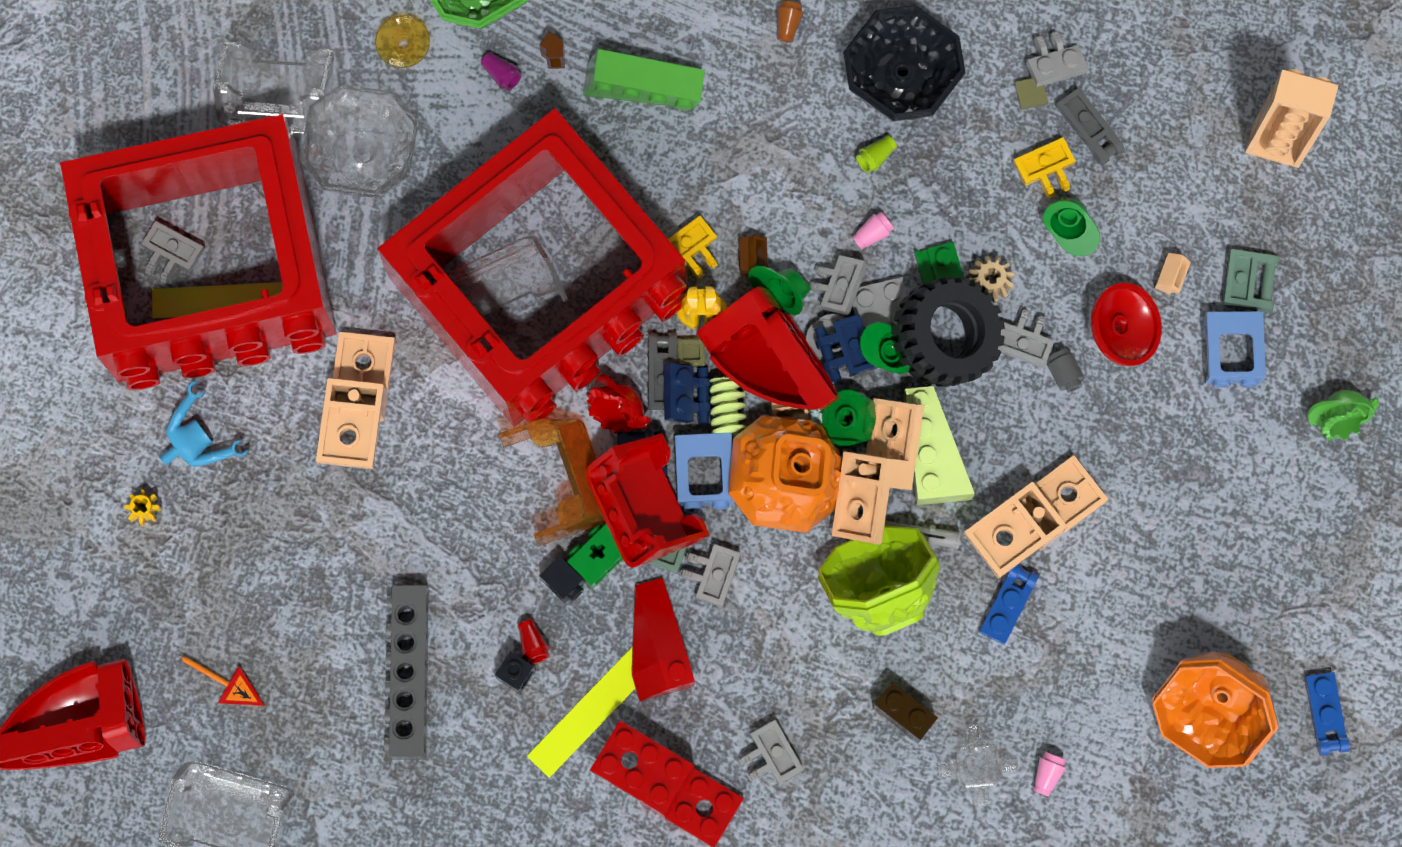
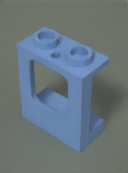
M1207 312L1203 318V329H1206L1208 376L1205 379V384H1213V387L1216 388L1229 387L1230 384H1241V387L1244 388L1257 387L1258 383H1262L1266 378L1263 312ZM1247 334L1252 337V371L1225 372L1221 369L1219 343L1221 335Z
M732 434L675 435L679 506L684 507L685 511L701 510V506H712V509L723 510L728 509L729 505H735L734 500L728 494L732 458ZM693 457H719L722 462L723 491L716 495H691L688 482V460Z

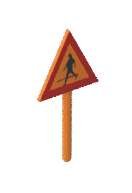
M186 656L182 657V661L226 686L218 703L265 706L240 666L229 682Z

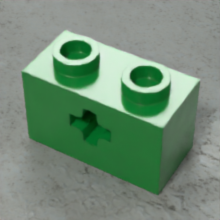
M607 524L596 526L588 535L590 540L583 546L578 544L568 554L570 559L567 563L584 579V582L592 590L623 560ZM594 549H596L597 551H601L602 549H604V557L602 559H600L599 557H595L594 559H592V551Z

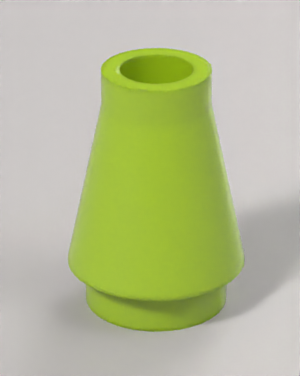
M886 135L884 138L860 149L859 154L856 156V161L867 173L877 171L897 148V144L891 136Z

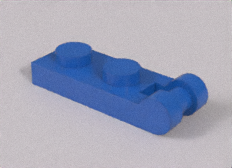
M1020 564L1009 571L979 631L980 634L1002 645L1006 644L1040 574L1034 571L1030 573L1022 569ZM1016 578L1026 583L1023 590L1013 585Z
M1335 672L1304 677L1319 755H1329L1330 751L1337 750L1340 753L1349 752V740L1345 731ZM1334 731L1336 739L1328 740L1325 732Z

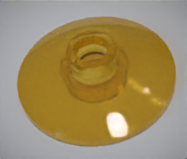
M399 15L386 20L380 26L375 37V47L379 57L386 64L395 68H409L421 62L427 55L430 47V37L428 30L421 21L411 16ZM403 41L408 43V47L405 49L399 48V44Z

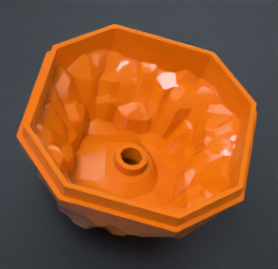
M762 415L733 438L728 494L754 526L808 533L835 511L841 477L842 454L821 424L811 420ZM794 464L798 466L799 471L795 469Z
M1210 652L1182 659L1152 697V704L1161 736L1207 768L1245 767L1249 765L1279 728L1274 703L1269 691L1270 686L1265 681L1264 676L1260 672L1252 670L1246 663L1227 653Z

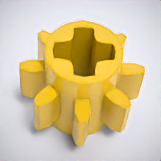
M141 490L140 495L137 496L130 494L129 496L132 499L130 505L124 506L126 510L132 512L128 519L133 522L138 518L142 527L145 526L148 520L156 522L155 513L156 511H161L162 508L153 504L157 500L155 494L149 498L144 490ZM142 503L147 508V511L144 513L138 508Z

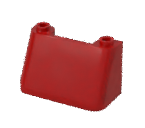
M663 434L614 446L593 461L586 470V479L624 562L631 568L647 564L693 545L710 535L705 522L700 516L696 514L684 516L662 468L669 462L671 450Z

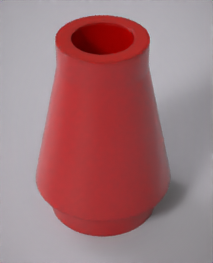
M526 620L518 624L523 659H527V662L530 664L546 660L549 657L548 651L550 648L536 628L534 621Z

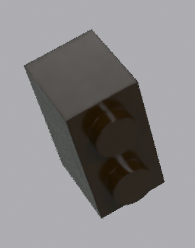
M893 682L873 707L876 712L918 744L938 718Z

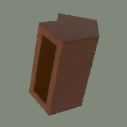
M549 31L539 44L541 56L547 60L548 69L565 68L564 42Z
M756 235L739 237L740 275H749L751 268L757 265L768 268L767 237Z

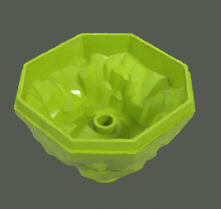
M884 526L882 545L850 540L836 546L819 568L817 578L832 607L840 616L852 619L859 629L871 631L874 635L883 636L916 623L923 618L925 609L932 599L940 563L925 536L918 528Z

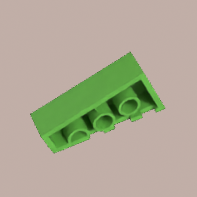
M597 49L586 67L583 96L675 106L680 110L695 109L701 102L705 70Z

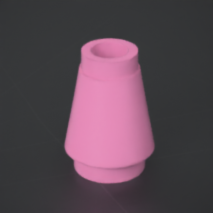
M880 211L876 215L873 213L852 239L863 250L865 247L890 236L889 232L894 227Z
M1045 752L1043 758H1039L1033 790L1050 796L1051 791H1053L1066 770V767H1064L1066 759Z

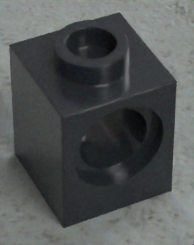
M560 556L539 575L540 580L564 604L569 599L573 602L584 591L582 588L585 584L584 579Z
M510 651L494 676L499 682L521 695L536 670L533 665Z

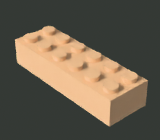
M1282 69L1253 122L1245 153L1299 168L1330 118L1339 85L1333 84L1331 80L1324 77L1311 78L1304 76L1299 70Z

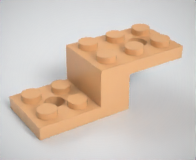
M339 332L333 379L327 378L316 456L317 463L374 469L380 421H385L395 338ZM362 356H367L371 359L370 367L365 370L356 367L357 360ZM348 430L354 431L356 433V440L349 445L343 444L341 442V435Z
M874 398L876 423L872 432V438L867 442L866 454L843 452L832 536L882 545L890 488L912 490L924 405ZM896 423L898 430L897 434L893 436L892 427ZM860 505H862L863 507V515L861 518L858 517V508L860 507Z
M1073 455L1034 484L1032 481L967 529L964 535L999 579L1038 549L1042 551L1108 502L1109 499ZM1064 488L1073 489L1076 493V499L1072 502L1064 501L1061 497V490ZM1001 531H1006L1011 534L1012 543L1008 546H1002L997 542L996 535Z

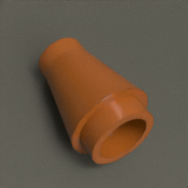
M781 1L780 7H777L778 41L793 43L795 33L804 14L802 11L803 5L791 1Z

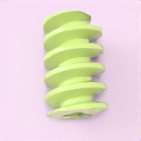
M727 377L711 379L710 382L714 385L710 387V393L715 396L710 399V403L716 406L711 409V415L716 417L711 421V426L717 428L711 434L731 433L732 438H734L740 431L747 428L746 425L739 424L738 422L746 418V414L738 413L739 409L746 407L745 403L738 402L739 398L745 397V392L737 391V388L740 386Z

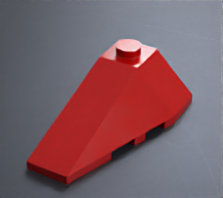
M663 578L635 585L632 678L639 702L691 688L695 685L689 659Z

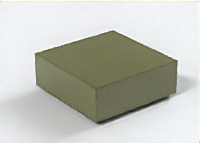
M1033 78L1015 82L1014 86L1020 110L1048 104L1044 85L1036 87Z
M699 338L677 339V364L693 366V368L705 367V346Z

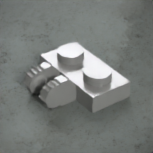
M1057 31L1050 33V42L1054 52L1048 53L1043 37L1038 36L1034 38L1038 57L1028 59L1026 66L1036 87L1087 73L1088 66L1079 45L1064 49L1059 33Z
M157 221L154 222L141 243L144 248L154 253L145 268V273L153 275L160 265L162 257L169 261L160 276V281L168 283L177 266L191 272L205 250L202 245Z
M839 255L834 269L817 266L815 274L830 280L828 285L814 282L810 284L811 291L824 295L820 305L824 310L849 316L867 268L866 262Z
M1023 309L1017 327L1004 322L1005 329L1001 330V335L1005 336L1004 345L999 346L998 350L1005 355L1045 368L1055 340L1040 335L1046 318L1043 315L1037 318L1034 332L1024 330L1023 327L1027 323L1029 310Z
M716 544L712 548L709 559L687 553L686 560L689 563L706 568L703 576L690 570H681L680 576L692 582L700 583L696 599L723 608L741 553Z
M776 720L750 734L758 749L739 760L741 766L750 764L761 755L764 758L766 765L750 772L748 775L750 782L771 771L778 785L804 771Z

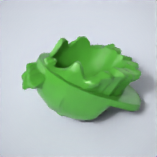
M1353 390L1337 391L1329 396L1326 401L1314 404L1307 413V419L1310 424L1321 426L1320 434H1325L1328 441L1337 437L1346 440L1351 432L1360 434V425L1373 417L1379 406L1378 397L1368 400L1366 396Z

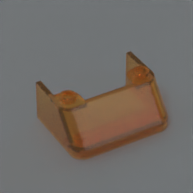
M577 417L539 419L498 433L503 448L531 439L536 446L542 448L557 444L573 489L574 496L564 499L558 505L557 515L560 525L534 533L538 547L606 523L586 479L587 467L597 458L582 420Z

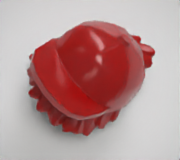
M601 374L596 378L594 387L587 394L589 399L586 402L590 405L588 409L589 415L601 423L602 429H612L613 433H618L621 431H641L647 428L651 418L644 415V403L640 395L627 384L617 385L605 374Z

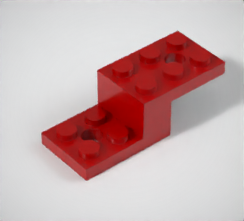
M622 721L618 722L590 768V772L640 801L642 806L710 847H716L744 800L741 796L696 770L692 763ZM633 753L637 756L638 763L634 768L627 769L621 764L624 754ZM701 801H708L713 806L712 813L707 817H702L696 812V806Z

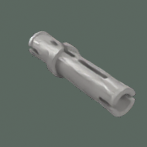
M885 521L884 526L918 528L925 535L945 538L925 537L931 548H933V545L959 548L960 531L936 529L935 525H930L929 528Z

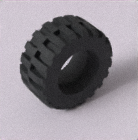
M952 276L943 277L916 287L909 292V296L903 298L899 304L902 309L896 311L893 318L894 321H897V326L892 327V336L897 337V343L893 345L895 352L900 351L902 355L899 359L902 365L910 366L909 373L915 378L922 376L921 381L928 385L935 384L937 387H948L976 380L993 367L992 362L998 360L1001 354L998 347L1004 345L1005 336L1001 335V330L1005 329L1004 320H999L998 314L1001 313L999 306L992 304L991 300H993V297L989 292H981V285L976 282L969 284V280L963 277L955 279ZM941 306L955 312L965 328V346L961 354L956 358L944 354L936 346L932 338L931 320L937 308Z

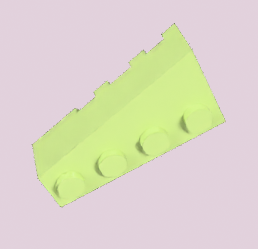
M934 387L905 389L903 395L904 403L924 405L913 478L916 506L972 500L975 494Z

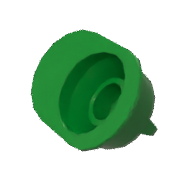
M1061 197L1057 202L1051 203L1045 209L1043 223L1067 253L1074 256H1087L1098 248L1100 232L1088 215L1085 205L1079 200Z
M758 265L752 267L749 271V280L753 288L763 287L769 289L782 310L788 314L798 315L803 310V300L810 293L811 286L804 281L798 272L790 268L775 272L770 268Z
M880 322L868 325L860 337L861 352L867 362L892 373L904 374L909 372L910 366H903L899 360L902 357L900 351L895 352L893 344L897 343V337L892 336V327L894 326Z

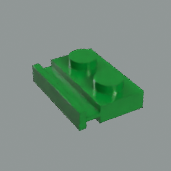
M954 242L914 253L923 284L943 277L964 278Z

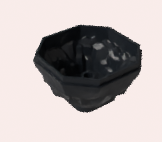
M916 5L875 10L843 51L849 90L892 122L933 116L966 73L960 36ZM898 73H905L906 76L901 77Z

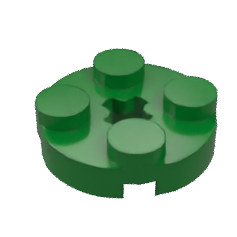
M853 390L839 391L840 398L823 409V428L828 433L832 442L837 445L855 447L861 443H867L872 438V432L876 423L874 401L861 392ZM851 411L853 415V421L849 425L848 422L844 421L845 416H848Z

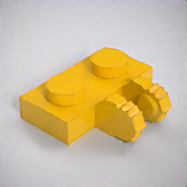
M1063 137L1014 159L1013 164L1024 186L1040 181L1045 195L1050 199L1055 194L1048 176L1055 173L1060 188L1063 191L1070 190V184L1063 169L1074 165L1076 160Z
M698 216L668 239L685 259V263L697 278L700 279L704 276L701 267L692 259L698 253L701 254L709 267L715 268L718 265L706 249V247L717 240V236L701 216Z

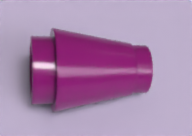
M491 52L483 57L481 66L484 67L501 89L511 90L518 84L521 79V73L518 71L517 66Z

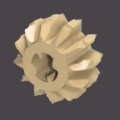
M987 255L984 258V264L976 260L974 263L976 269L969 270L968 275L972 278L969 280V284L976 282L981 285V292H989L993 297V303H997L999 296L1006 299L1009 295L1007 290H1013L1014 283L1010 280L1014 279L1015 273L1011 271L1006 272L1010 267L1009 262L1001 266V257L997 256L995 261L991 262V258ZM988 275H993L992 279L997 278L995 284H990V280L986 281Z

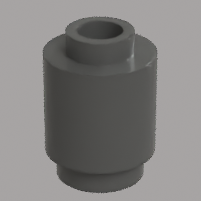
M1062 349L1048 357V368L1061 391L1066 390L1070 393L1082 386L1081 382L1085 379V376L1072 353L1070 354L1067 349Z

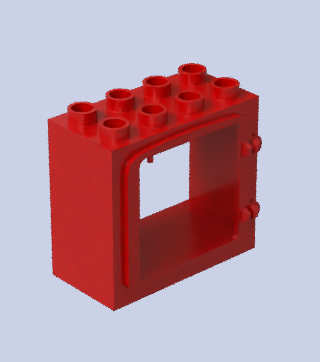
M555 108L377 248L389 279L513 427L517 426L524 419L531 427L545 420L557 407V404L551 398L569 384L577 392L591 383L601 371L595 362L611 349L618 357L632 350L644 337L639 327L652 316L656 315L661 322H664L682 309L681 301L684 298L682 293L687 287L685 259ZM565 171L638 256L642 264L640 269L634 274L628 268L624 270L623 274L627 280L532 356L521 360L515 357L442 268L548 185L553 178H557ZM432 276L437 282L431 285L427 278ZM482 337L493 348L489 352L486 351L484 345L479 341Z
M284 114L60 162L96 356L118 383L126 381L128 390H144L155 387L161 383L159 374L181 369L182 377L184 378L207 376L216 371L215 361L236 357L239 366L261 364L271 359L270 349L288 345L292 346V351L295 354L316 352L326 347L325 337L337 335L300 153ZM262 181L283 284L282 291L278 295L269 297L268 290L264 289L261 290L262 299L139 326L129 325L126 319L106 215L117 211H126Z

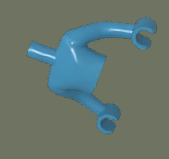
M198 381L189 384L187 396L176 408L167 425L166 435L173 447L159 456L165 466L178 456L189 466L198 467L234 455L244 457L249 452V449H247L242 454L237 453L235 447L243 441L237 440L230 447L202 454L212 444L207 434L195 419L181 426V422L194 401L205 394V390L198 395L192 393L191 389L199 383Z

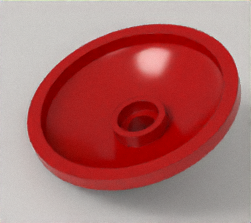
M1132 283L1111 285L1098 295L1091 312V329L1094 340L1099 350L1111 362L1126 367L1136 366L1148 361L1156 352L1162 335L1161 317L1154 300L1141 287Z

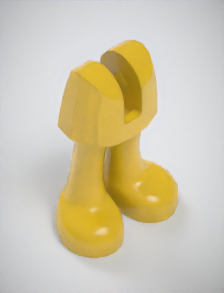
M706 286V289L690 287L681 301L682 309L676 314L684 326L690 329H698L700 315H703L705 325L728 307L724 299L719 297V294L713 287Z

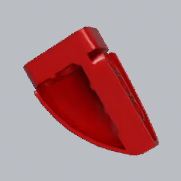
M763 287L752 289L697 331V336L711 355L709 358L717 368L738 386L759 398L782 406L816 411L827 408L840 398L824 367L790 314L782 313V308L769 289Z
M126 659L99 665L95 662H89L77 666L48 681L24 700L0 728V770H29L115 759L119 756V752L144 747L146 737L141 704L135 681Z

